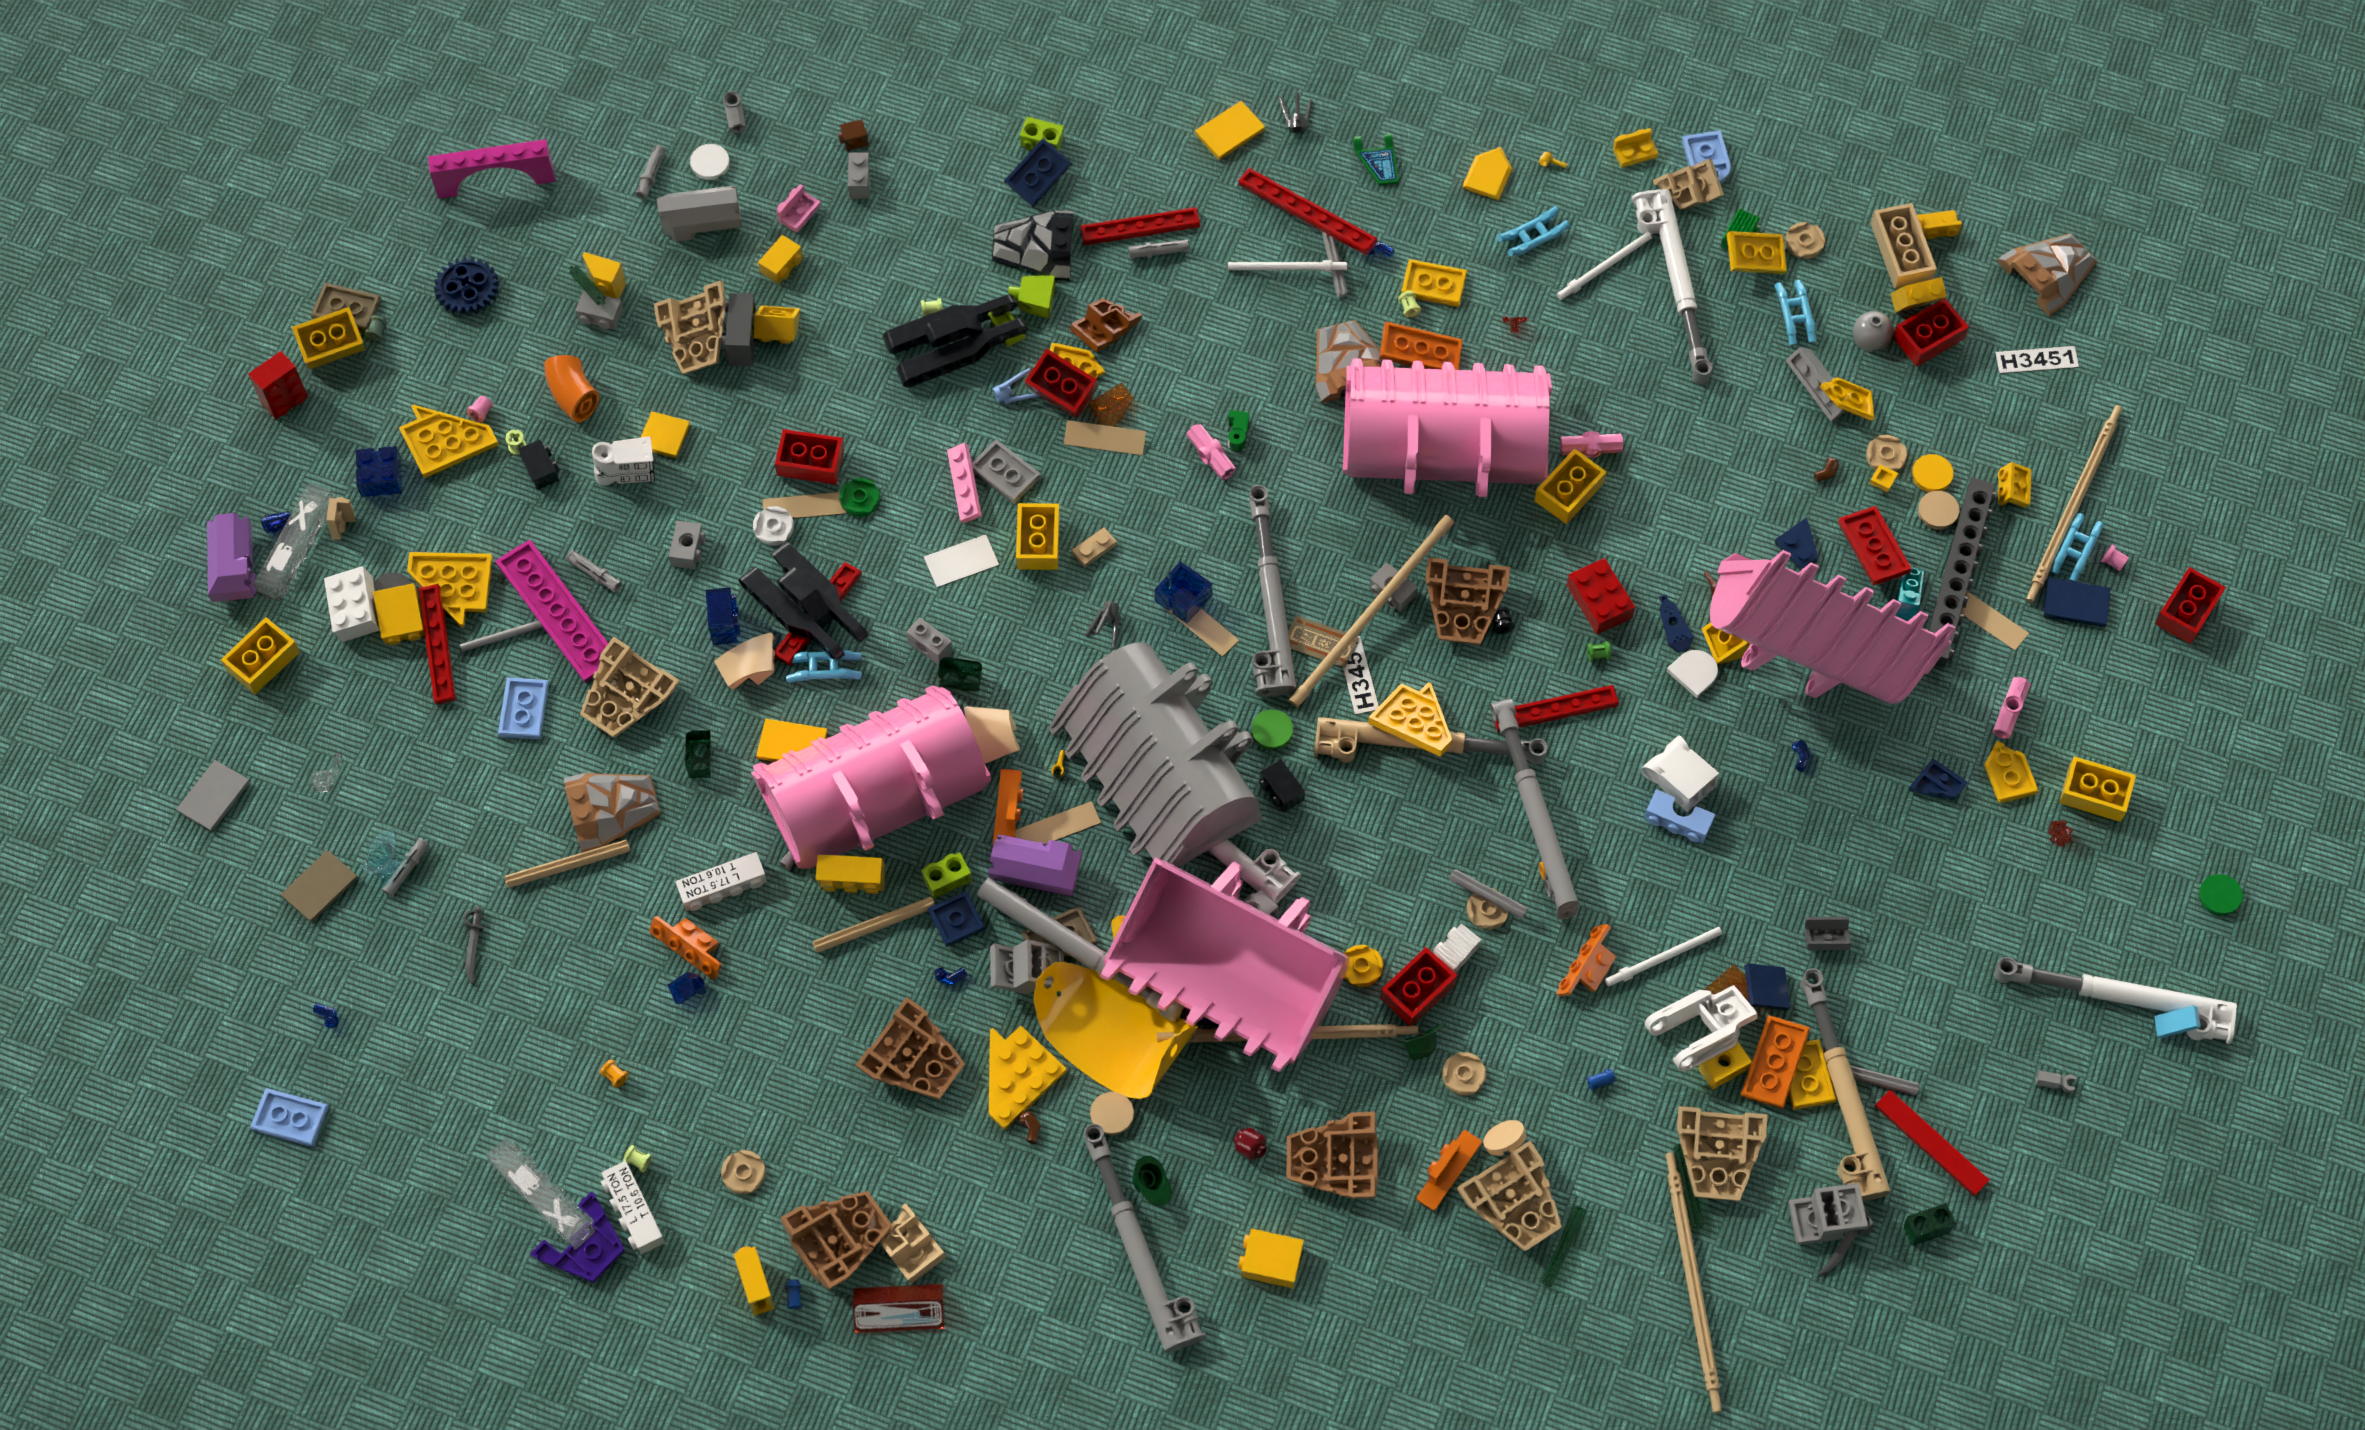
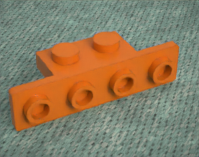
M1001 769L993 846L995 840L998 839V834L1015 838L1016 824L1021 819V808H1018L1019 801L1023 800V789H1020L1021 770Z
M658 916L653 918L649 932L712 980L718 977L721 963L709 955V953L717 948L719 943L717 940L687 918L674 927Z
M1604 924L1595 926L1592 929L1589 940L1580 949V955L1570 965V971L1567 976L1559 983V989L1556 993L1559 997L1569 996L1578 981L1591 992L1597 990L1616 958L1612 952L1601 944L1611 926Z
M1463 1130L1456 1141L1453 1139L1450 1145L1446 1143L1440 1151L1439 1155H1441V1158L1438 1162L1433 1161L1427 1171L1429 1173L1428 1182L1418 1194L1416 1200L1430 1210L1435 1211L1482 1141L1468 1131Z

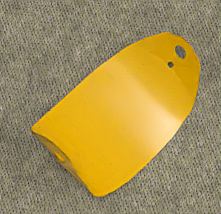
M1054 962L1038 977L1034 991L1037 1019L1046 1039L1070 1063L1113 1092L1121 1093L1129 1098L1141 1099L1148 1097L1198 1027L1186 1023L1185 1020L1179 1017L1175 1023L1158 1013L1160 1010L1146 1003L1147 1000L1139 995L1131 994L1128 992L1129 989L1111 978L1108 981L1101 978L1100 974L1096 973L1095 970L1093 971L1076 964ZM1052 976L1053 984L1050 988L1046 989L1044 982L1047 977ZM1057 991L1061 992L1060 997L1057 996ZM1157 1033H1175L1168 1040L1157 1041Z

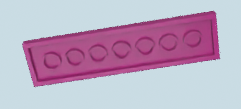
M529 539L495 560L496 565L586 684L593 679L594 673L597 672L601 662L599 660L600 655L608 645V642Z

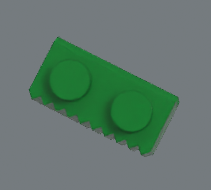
M1739 208L1722 238L1720 247L1728 250L1727 233L1730 231L1759 233L1761 225H1759L1760 217Z

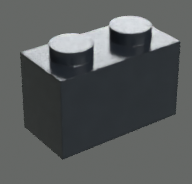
M541 439L518 448L520 457L536 490L559 481L557 475L560 472L556 461H551V451L548 445H543Z
M1282 759L1260 772L1259 784L1265 792L1268 791L1270 793L1273 804L1276 808L1280 807L1283 813L1305 800V790Z

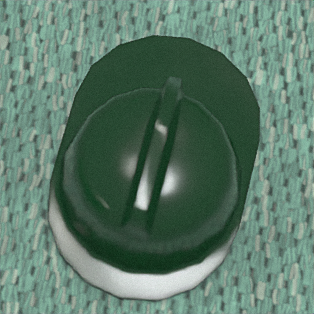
M1446 1023L1436 1025L1398 1043L1404 1044L1412 1060L1426 1058L1432 1055L1436 1049V1031L1444 1027Z
M1152 1156L1139 1158L1132 1175L1134 1188L1142 1193L1144 1198L1151 1204L1156 1206L1167 1204L1171 1200L1172 1189L1162 1163Z

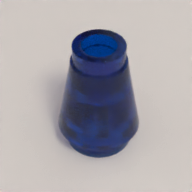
M290 511L267 514L261 518V524L266 534L270 532L273 534L289 525L288 523L293 518Z

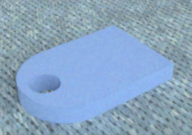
M1721 130L1682 136V144L1688 165L1694 166L1707 159H1712L1720 184L1725 182L1729 176L1730 162Z

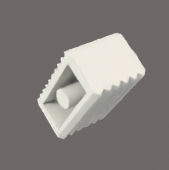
M1460 924L1458 928L1453 927L1447 935L1448 939L1444 943L1440 942L1433 950L1434 954L1455 973L1481 946L1482 940L1463 924Z

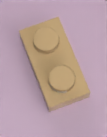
M1102 528L1072 549V554L1085 568L1117 545V541L1105 528Z

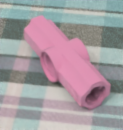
M1196 424L1187 432V437L1197 448L1201 460L1206 465L1209 464L1221 480L1231 477L1236 471V467L1225 455L1220 442L1217 439L1213 440L1201 424Z
M1595 431L1586 432L1582 436L1561 437L1560 451L1562 455H1569L1575 448L1588 458L1598 457L1601 453L1623 452V437L1621 434L1599 435Z
M2014 677L1992 731L1999 738L2009 739L2031 685L2025 678ZM2008 706H2012L2016 710H2011Z

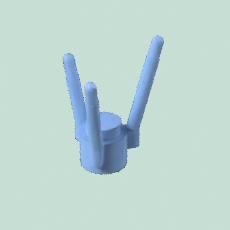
M1026 369L1005 383L992 388L999 403L1004 401L1005 405L1014 401L1040 397L1038 394L1033 393L1010 398L1013 392L1009 385L1029 373L1030 369Z

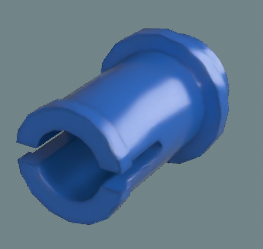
M1607 1068L1602 1073L1586 1078L1591 1091L1607 1084L1611 1086L1613 1082H1616L1613 1070H1608Z
M800 1280L786 1281L784 1289H787V1309H799L802 1307L800 1298L802 1284H800Z

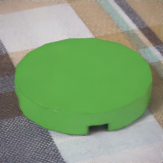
M1273 709L1265 710L1259 713L1252 722V737L1264 749H1280L1290 742L1293 736V724L1284 712Z

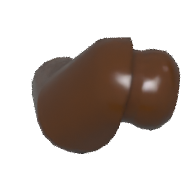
M1827 458L1824 470L1814 472L1816 482L1835 476L1839 468V462L1836 458Z
M1022 1113L1019 1121L1029 1129L1026 1142L1037 1144L1041 1125L1033 1113Z

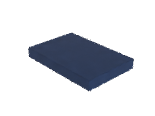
M1043 138L1007 176L1004 183L1030 206L1034 207L1073 164Z
M2048 577L2043 617L2106 627L2110 588Z

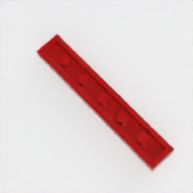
M1197 207L1080 225V230L1085 246L1199 228L1200 221Z
M846 562L842 564L830 580L837 589L840 602L862 575L861 570ZM789 632L776 648L774 658L791 666L795 654L802 652L811 640L792 635Z
M434 584L421 587L418 590L434 703L439 705L456 701L441 586Z
M1609 685L1515 706V719L1519 728L1617 707L1619 701L1614 686ZM1494 721L1498 733L1500 732L1498 721Z
M1891 1090L1875 1104L1874 1107L1973 1197L1990 1181L1989 1178Z

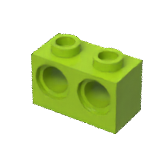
M1026 117L1020 133V146L1032 150L1044 138L1059 151L1065 137L1064 126Z
M960 852L949 854L942 861L930 863L921 870L922 878L933 899L972 882L971 872ZM953 867L960 868V870L957 872L951 871ZM934 876L941 877V879L938 881L931 880V878Z

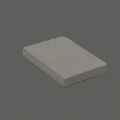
M997 439L972 462L974 474L1013 504L1041 478V473Z
M214 760L176 810L178 813L212 832L250 784V781Z

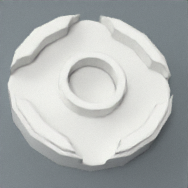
M705 144L693 152L690 158V165L697 177L704 180H715L722 174L727 173L730 167V160L727 151L721 146Z
M770 506L756 515L753 521V530L756 538L763 544L778 546L791 538L794 532V521L786 509Z

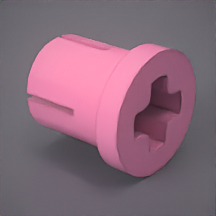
M480 396L473 406L468 407L466 412L471 419L482 423L486 419V414L493 407V404L487 397Z
M2112 544L2101 562L2103 564L2106 562L2120 571L2129 557L2116 550V546Z

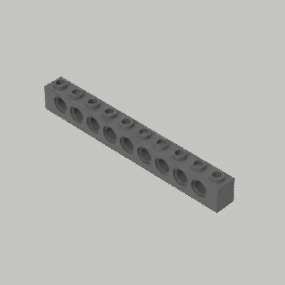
M1971 477L1966 490L1928 630L1936 633L1944 627L1942 623L1955 626V631L1950 638L1951 644L1935 664L1945 668L1947 661L1952 660L1954 649H1951L1952 643L1956 644L1959 632L1956 631L1957 625L1961 626L1964 614L1960 612L1962 608H1966L1969 596H1965L1966 590L1970 591L1973 583L1970 575L1976 571L1978 561H1975L1976 555L1980 556L1983 544L1979 543L1980 538L1984 539L1987 531V526H1984V523L1989 521L1992 509L1988 508L1990 503H1994L1997 492L1993 491L1994 483Z

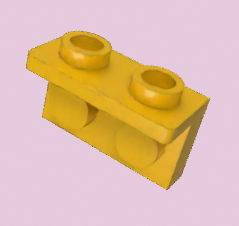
M1651 128L1640 129L1635 133L1620 135L1614 139L1613 151L1621 168L1658 157V151L1651 138Z
M1955 210L1917 215L1925 239H1934L1942 236L1952 237L1960 233L1962 222L1961 220L1958 221Z
M2010 462L1999 470L1998 505L2002 506L2007 502L2024 508L2030 505L2032 469Z

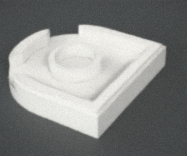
M1691 650L1685 652L1667 668V672L1693 696L1698 698L1714 683L1718 668L1716 661L1711 655L1704 651Z

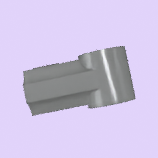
M729 91L723 97L730 132L740 133L746 129L741 97L737 92Z

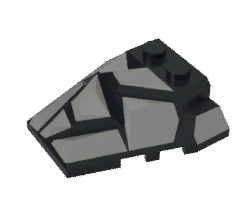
M1052 210L994 225L992 261L1015 269L1017 266L1027 269V273L1030 274L1036 272L1044 276H1055V280L1070 281L1074 211Z

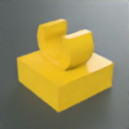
M1879 465L1869 484L1888 492L1898 473Z

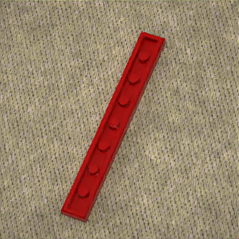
M1248 168L1238 180V185L1366 256L1378 242L1375 236L1251 168Z

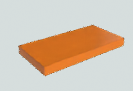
M1386 321L1383 328L1379 359L1391 360L1394 363L1411 367L1413 361H1422L1424 369H1442L1444 362H1452L1454 370H1459L1463 340Z
M1768 1015L1741 1097L1784 1110L1810 1033V1027Z

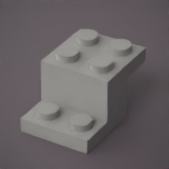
M1026 940L1015 947L993 944L990 946L991 987L1029 994L1035 991L1037 979L1047 967L1054 962H1064V951L1054 945ZM1052 976L1047 977L1044 982V987L1050 988L1053 984Z
M1859 1183L1814 1189L1811 1197L1788 1201L1796 1245L1840 1240L1844 1231L1867 1229L1868 1227Z

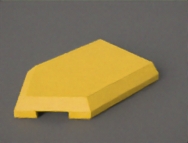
M1501 147L1475 156L1463 183V189L1499 201L1512 172V167Z
M1057 343L1051 344L1050 351L1092 377L1097 378L1105 374L1104 369L1096 361L1095 356L1090 350Z
M1838 377L1828 383L1820 384L1821 390L1836 407L1867 420H1874L1872 391Z
M1997 741L1984 767L1998 803L2037 794L2039 790L2025 754L2017 750L2014 751Z

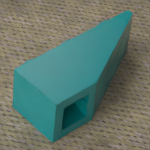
M1912 568L1910 574L1901 577L1897 601L1901 602V606L1895 616L1909 621L1917 614L1920 605L1924 571Z

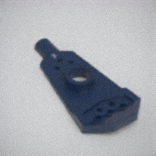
M1667 594L1659 596L1662 603L1659 611L1668 646L1678 653L1689 650L1694 639L1693 634L1675 603L1669 601ZM1675 621L1677 625L1672 626L1669 622Z

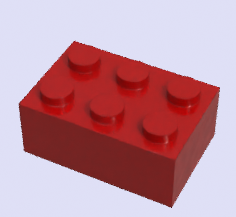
M1943 298L1896 325L1892 338L1917 367L1963 341L1969 326L1950 303Z
M1047 348L1024 381L1028 389L1076 419L1099 387L1096 378Z
M282 351L248 373L261 405L275 420L286 415L290 409L303 403L308 397L296 366Z
M783 429L774 464L776 475L837 485L845 451L843 438Z
M1605 558L1568 574L1566 586L1596 635L1633 618L1635 606Z
M2189 567L2161 610L2155 625L2192 644L2220 600L2226 587Z
M1425 947L1381 989L1380 999L1406 1024L1413 1026L1456 985L1458 975Z

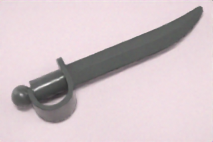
M476 906L474 910L467 911L463 918L464 926L470 930L466 956V973L471 984L474 983L473 972L479 931L484 930V927L480 926L482 908L480 906ZM470 915H473L472 924L466 920Z
M1864 1209L1866 1219L1870 1223L1867 1229L1848 1231L1828 1263L1819 1272V1276L1828 1273L1836 1267L1858 1233L1867 1235L1872 1231L1873 1224L1871 1217H1869L1870 1212L1868 1209Z

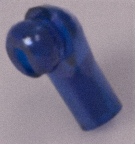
M1378 241L1368 254L1373 255L1375 250L1390 258L1394 254L1395 249L1382 241Z
M1794 741L1792 749L1799 754L1795 768L1803 772L1811 758V753L1804 741Z
M942 967L937 968L934 972L935 979L939 983L954 985L968 976L963 967L953 973L947 972Z
M315 1003L313 1013L324 1017V1025L327 1028H335L339 1023L336 1010L332 1007Z

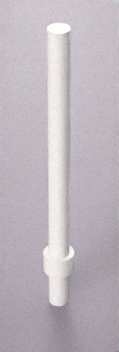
M1649 232L1645 233L1578 280L1574 279L1568 283L1566 288L1556 294L1558 299L1562 300L1571 293L1575 294L1578 292L1581 286L1652 239Z
M1323 260V262H1228V270H1323V272H1331V270H1347V262H1331V260Z
M1717 927L1630 968H1622L1619 970V973L1606 978L1605 983L1609 987L1622 980L1624 982L1628 981L1635 974L1722 935V931Z

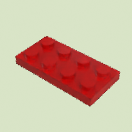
M1876 506L1838 518L1841 530L1873 586L1911 573V566Z

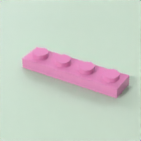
M962 443L947 450L960 521L966 523L982 516L969 446L966 443Z

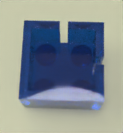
M397 446L380 447L378 451H375L374 448L356 450V486L361 497L402 493L401 456Z
M1180 561L1169 573V578L1165 577L1154 589L1155 602L1168 611L1172 609V614L1187 624L1213 596V583Z
M730 587L705 590L708 628L712 644L738 643L737 635H741L740 622H738L739 606L736 594L732 595Z

